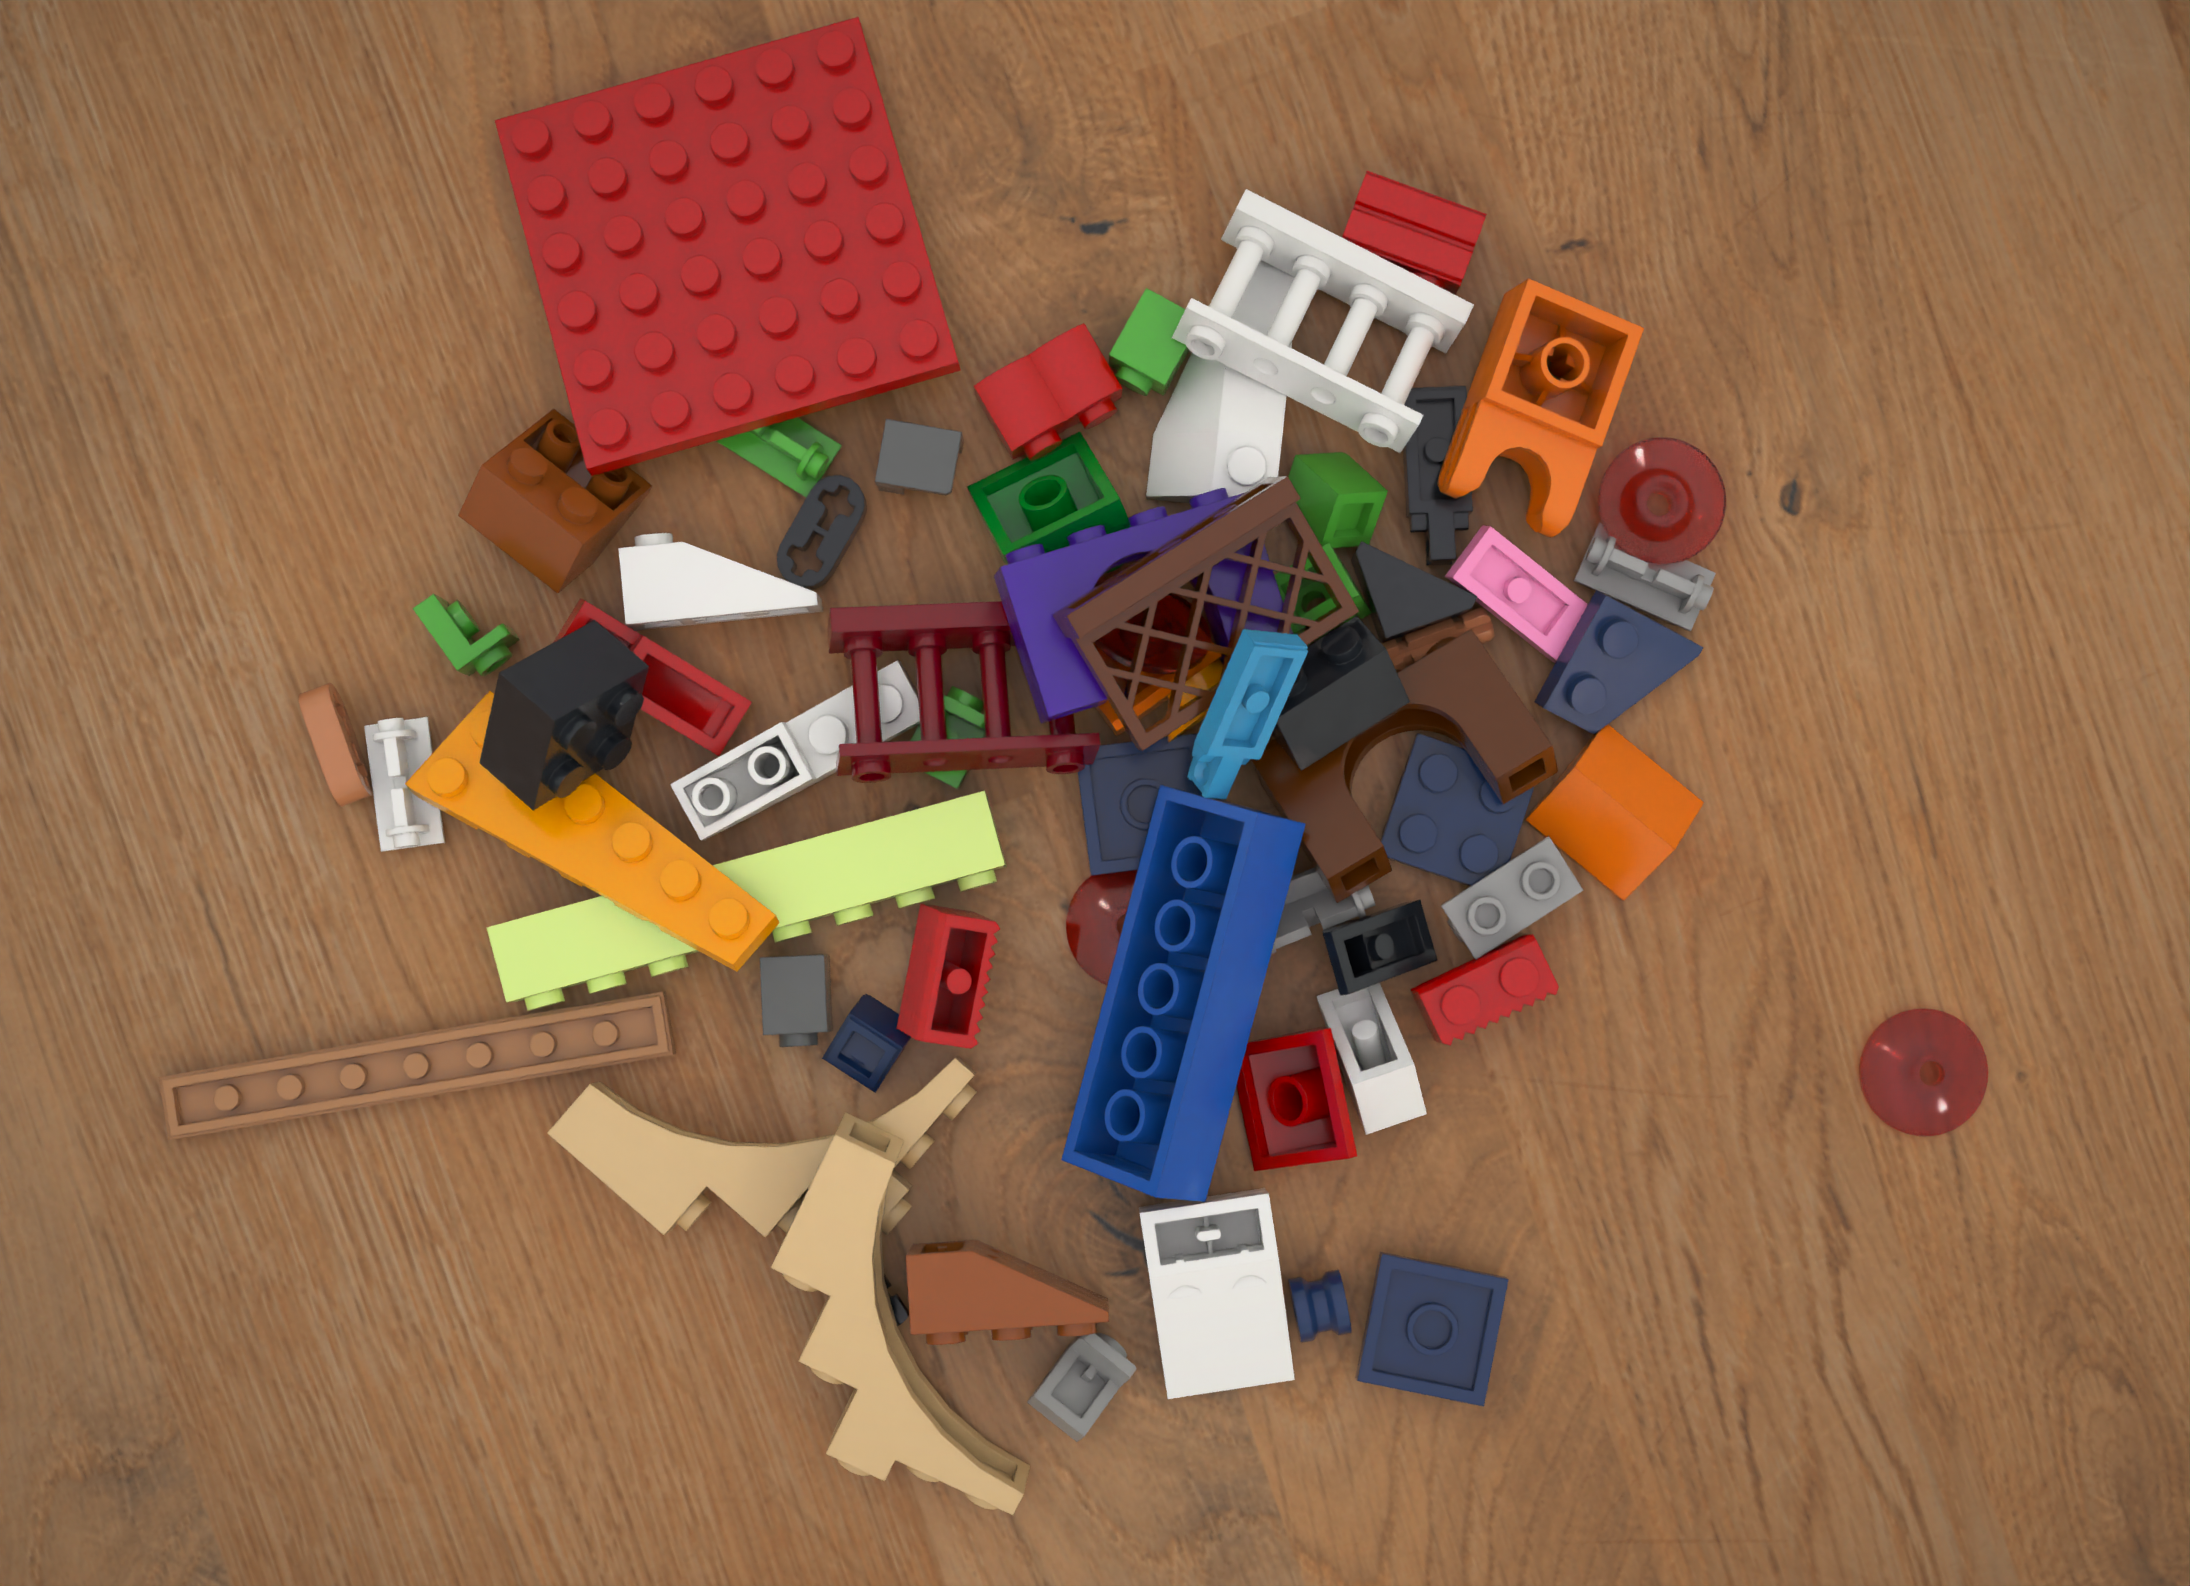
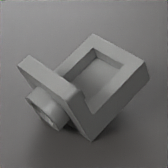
M1103 1333L1078 1336L1069 1344L1027 1403L1078 1442L1087 1434L1118 1389L1131 1378L1137 1368L1126 1359L1127 1353L1125 1349L1110 1336Z

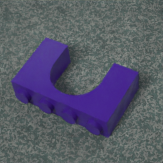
M1226 488L1212 490L1191 498L1189 502L1192 509L1168 516L1165 506L1157 507L1129 517L1128 520L1131 527L1107 534L1104 525H1098L1067 536L1069 546L1045 553L1043 544H1035L1005 555L1008 565L1001 566L994 575V579L1041 724L1103 705L1108 701L1072 639L1065 637L1052 614L1092 590L1098 579L1107 571L1125 563L1138 561L1242 494L1228 497ZM1252 542L1235 553L1249 556ZM1264 545L1261 559L1270 561ZM1224 559L1214 565L1206 594L1238 602L1247 564ZM1258 568L1250 605L1282 613L1284 603L1273 571ZM1198 576L1189 581L1190 584L1194 587V589L1196 587ZM1204 602L1203 606L1216 645L1228 647L1236 609ZM1248 613L1244 629L1277 632L1280 620ZM1290 628L1289 634H1293L1292 628ZM1221 654V655H1222V657H1221V662H1222L1223 665H1224V660H1225V656H1226V655Z

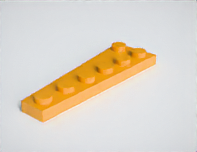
M491 691L481 699L405 783L409 790L423 801L476 830L479 828L505 842L509 848L549 866L581 887L585 886L613 901L615 906L641 920L657 925L661 931L736 972L779 924L774 913L596 773L582 781L574 792L564 798L555 797L535 810L527 806L479 763L494 693Z

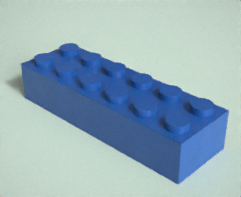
M1160 785L1063 1151L1062 1161L1155 1198L1206 1202L1305 829V823L1221 799L1204 798L1202 794Z

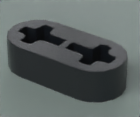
M842 475L827 476L819 480L811 489L777 552V566L786 581L809 590H814L825 585L833 576L861 527L867 512L866 499L859 485L851 478ZM842 489L849 491L847 501L854 509L853 513L849 517L842 514L836 516L828 531L821 528L828 514L826 506L821 502L822 498L826 494L836 497ZM816 535L822 537L823 540L816 552L817 558L823 563L822 568L818 572L808 569L802 577L795 575L797 564L790 558L791 553L795 548L800 551H806Z

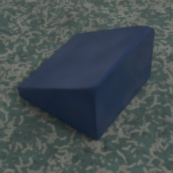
M865 994L846 1017L822 1059L876 1093L910 1041L911 1036L896 1029L899 1018L897 1012L872 996Z

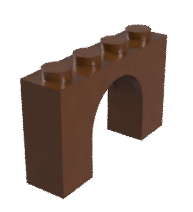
M1472 629L1457 638L1448 637L1442 639L1427 651V656L1403 670L1396 669L1410 702L1302 771L1276 739L1267 744L1260 760L1251 759L1262 787L1280 815L1284 818L1306 824L1300 846L1336 903L1392 871L1384 845L1352 798V783L1360 762L1375 745L1384 739L1398 733L1417 730L1431 731L1451 738L1460 744L1470 755L1503 805L1558 772L1553 745Z

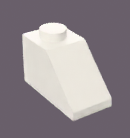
M1380 983L1347 995L1340 996L1339 990L1336 989L1316 996L1325 1025L1331 1028L1337 1060L1365 1134L1367 1135L1426 1115L1427 1112L1414 1062Z

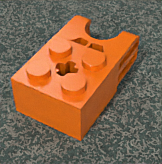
M1529 278L1506 292L1502 298L1438 477L1437 485L1440 492L1455 499L1479 488L1496 457L1501 456L1512 459L1524 469L1531 486L1526 522L1532 530L1546 537L1553 538L1569 525L1574 515L1596 451L1602 447L1644 328ZM1547 359L1552 362L1550 372L1547 367ZM1551 373L1557 376L1558 380L1551 375Z

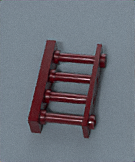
M1002 601L830 608L827 628L829 654L844 653V657L851 659L856 743L839 744L836 760L837 776L852 775V780L855 782L876 783L890 779L891 773L1046 767V771L1052 774H1071L1082 771L1085 765L1094 763L1100 747V734H1076L1074 714L1049 721L1050 735L1011 736L1005 652L1009 651L1011 646L1016 645ZM972 648L974 653L979 654L986 738L947 739L941 655L946 653L947 649ZM884 651H908L909 655L915 657L921 740L882 742L877 657H880Z

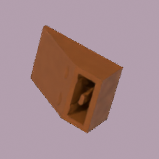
M979 1240L913 1244L906 1254L911 1335L926 1334V1344L962 1343L966 1341L965 1335L968 1334V1331L991 1330L992 1340H1020L1031 1337L1032 1327L1057 1325L1058 1336H1083L1097 1333V1323L1109 1322L1108 1298Z

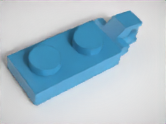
M1249 629L1242 630L1193 746V759L1187 777L1194 782L1204 798L1227 799L1241 765H1246L1250 759H1261L1308 653V646L1297 634Z

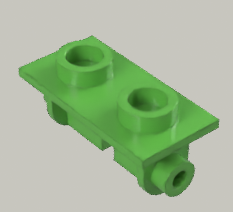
M798 417L716 441L805 498H807L816 483L822 479L842 447L841 444Z

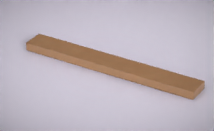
M666 991L162 1076L159 1077L168 1140L669 1056L676 1054L667 995Z

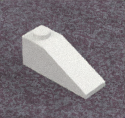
M670 533L639 535L634 537V547L618 548L625 624L634 631L823 612L822 599L816 592L685 542H673V534Z

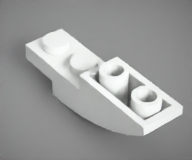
M898 660L877 671L882 742H887L920 724L918 692L901 661ZM853 686L790 721L781 722L670 784L701 841L762 812L836 772L839 744L856 743Z

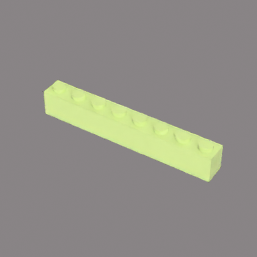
M985 790L713 865L776 915L779 924L772 931L775 943L812 933L809 921L834 915L837 926L872 917L874 915L871 904L896 898L898 909L933 900L935 895L932 887L957 881L960 892L997 882L994 870L1007 867ZM604 896L486 927L506 1002L525 1000L527 1011L565 1001L562 989L587 983L589 994L625 985L627 982L624 972L648 966L651 977L689 967L686 955L699 952L661 931L657 925L641 920L615 906L613 901Z

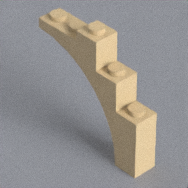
M960 1057L954 1058L920 1092L882 1116L867 1122L904 1140L895 1167L901 1162L910 1170L935 1141L926 1133L930 1126L942 1113L952 1121L977 1093L968 1084L977 1072ZM601 1082L589 1084L548 1131V1134L663 1235L672 1231L677 1224L687 1231L712 1203L703 1195L709 1188L764 1237L769 1235L776 1226L785 1233L788 1232L804 1199L803 1195L807 1192L834 1136L829 1135L788 1143L732 1142L688 1132L640 1111ZM893 1170L888 1184L882 1232L886 1235L889 1234L912 1207L903 1199L912 1185L895 1170Z
M845 1112L771 1266L772 1269L782 1273L783 1277L791 1285L809 1292L819 1290L828 1295L798 1361L809 1366L816 1376L832 1384L845 1383L854 1387L834 1429L826 1454L836 1458L841 1466L854 1474L861 1476L872 1475L883 1481L886 1480L896 1460L905 1464L912 1474L922 1480L929 1482L941 1481L964 1492L970 1501L982 1508L990 1510L998 1508L1013 1515L1024 1495L1030 1465L987 1441L949 1408L919 1370L896 1323L884 1280L881 1231L888 1184L904 1140Z

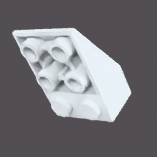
M1265 1188L1208 1196L1206 1202L1182 1200L1139 1207L1168 1399L1295 1380L1279 1256L1268 1191Z

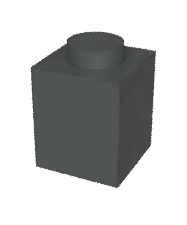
M824 954L761 957L760 978L763 1035L779 1034V1047L818 1045L819 1032L833 1031L830 956Z

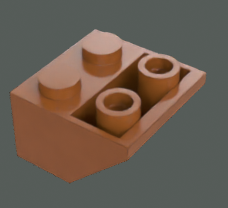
M552 409L481 465L458 516L552 590L559 593L595 562L648 495L652 485L628 466L591 476L586 469L575 424L555 409Z

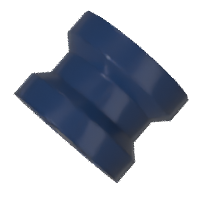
M1339 1269L1327 1271L1320 1280L1310 1282L1302 1277L1288 1279L1296 1326L1301 1343L1313 1341L1318 1333L1330 1330L1338 1335L1352 1333L1346 1295Z

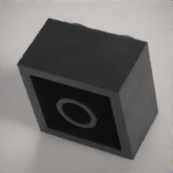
M593 620L499 672L479 763L532 810L537 809L555 797L564 798L570 795L582 781L600 770H611L617 767L630 752L632 747L630 738L636 715L644 701L642 692L649 666L598 622Z

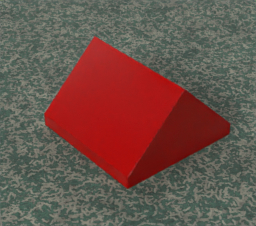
M1322 1026L1249 1041L1237 1081V1090L1254 1171L1357 1157L1331 1028Z

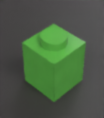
M1148 288L1145 289L1109 353V366L1118 370L1115 374L1117 380L1128 389L1143 396H1147L1152 389L1164 396L1189 352L1185 344L1172 338L1185 309Z

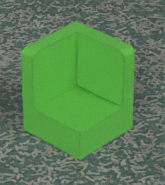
M1333 452L1295 455L1288 477L1301 498L1296 503L1321 546L1330 543L1332 548L1359 546L1361 541L1369 545L1388 490L1346 453Z

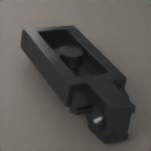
M1466 386L1412 388L1404 404L1423 415L1419 426L1403 448L1406 518L1410 517V533L1424 532L1426 566L1452 565V561L1456 560L1455 531H1466L1469 529V515L1473 511L1472 491L1455 499L1441 493L1437 485L1444 459L1467 398Z

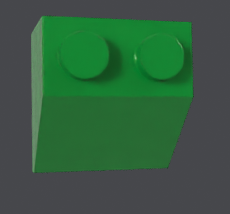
M1081 432L1063 439L1061 445L1041 458L1030 461L1026 457L967 486L1005 565H1008L1005 555L1027 546L1043 544L1045 553L1069 546L1067 536L1090 527L1104 525L1107 534L1131 527L1120 497ZM1122 565L1116 566L1111 570L1107 571L1106 573L1113 572L1120 568Z

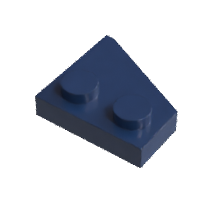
M1596 590L1534 702L1553 714L1592 734H1596L1697 658L1704 647Z

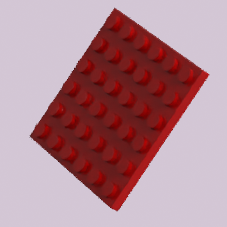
M859 17L495 120L586 469L591 476L961 371Z

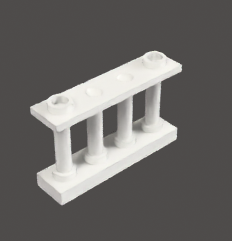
M1246 189L1221 238L1222 241L1236 247L1237 251L1210 305L1207 306L1191 298L1172 338L1185 344L1196 356L1207 360H1216L1359 432L1360 436L1367 442L1379 447H1389L1401 453L1423 418L1421 413L1404 404L1431 347L1445 354L1447 353L1466 324L1474 304ZM1260 261H1264L1294 278L1267 335L1232 319ZM1317 290H1321L1349 304L1351 307L1324 364L1290 348L1292 340ZM1374 318L1406 333L1408 336L1382 393L1347 377Z

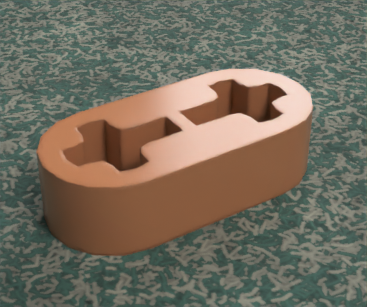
M328 683L299 694V705L325 780L335 801L343 807L372 796V782L343 701L334 685Z

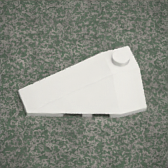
M1260 261L1232 319L1267 335L1294 280L1293 276L1264 261ZM1191 353L1153 434L1146 499L1190 504L1189 500L1212 490L1226 488L1228 497H1232L1249 491L1269 477H1278L1287 396L1216 360L1203 359Z

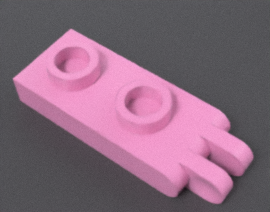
M1481 526L1445 575L1457 587L1477 596L1475 600L1477 603L1554 663L1559 658L1588 605L1491 526Z

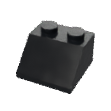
M1357 616L1308 646L1307 656L1272 732V736L1301 771L1410 702L1386 648Z

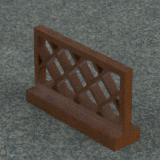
M1288 476L1267 478L1052 614L1065 637L1072 639L1138 750H1145L1209 709L1220 682L1208 690L1185 685L1193 648L1226 655L1220 677L1221 681L1242 630L1245 628L1248 613L1280 620L1277 633L1289 634L1292 623L1305 626L1295 634L1308 645L1359 612L1296 502L1301 498ZM1285 520L1298 540L1292 567L1261 559L1267 532ZM1252 542L1249 556L1235 553ZM1307 557L1316 573L1304 570ZM1224 559L1247 564L1238 602L1206 594L1212 567ZM1258 568L1290 575L1282 613L1250 605ZM1198 576L1195 591L1180 588ZM1302 578L1323 583L1336 605L1334 609L1315 621L1294 616ZM1170 593L1193 599L1184 637L1151 629L1158 601ZM1204 602L1236 609L1228 647L1195 640ZM1143 611L1140 626L1125 623ZM1115 628L1138 633L1130 671L1107 667L1093 642ZM1149 637L1182 644L1173 682L1141 675ZM1113 676L1127 679L1124 694ZM1139 682L1171 689L1165 717L1147 729H1144L1133 710ZM1183 692L1197 696L1180 707Z

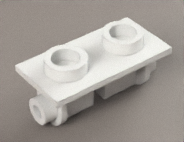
M423 717L409 720L391 718L377 721L378 724L364 726L381 852L445 843L441 810L418 798L405 785L433 753L429 718Z

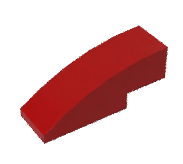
M580 598L554 642L593 620L598 622L649 666L642 692L644 701L641 710L717 756H720L752 702Z

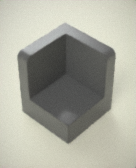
M886 419L875 483L879 491L904 495L905 489L940 495L951 494L958 455L963 450L964 439L962 432Z

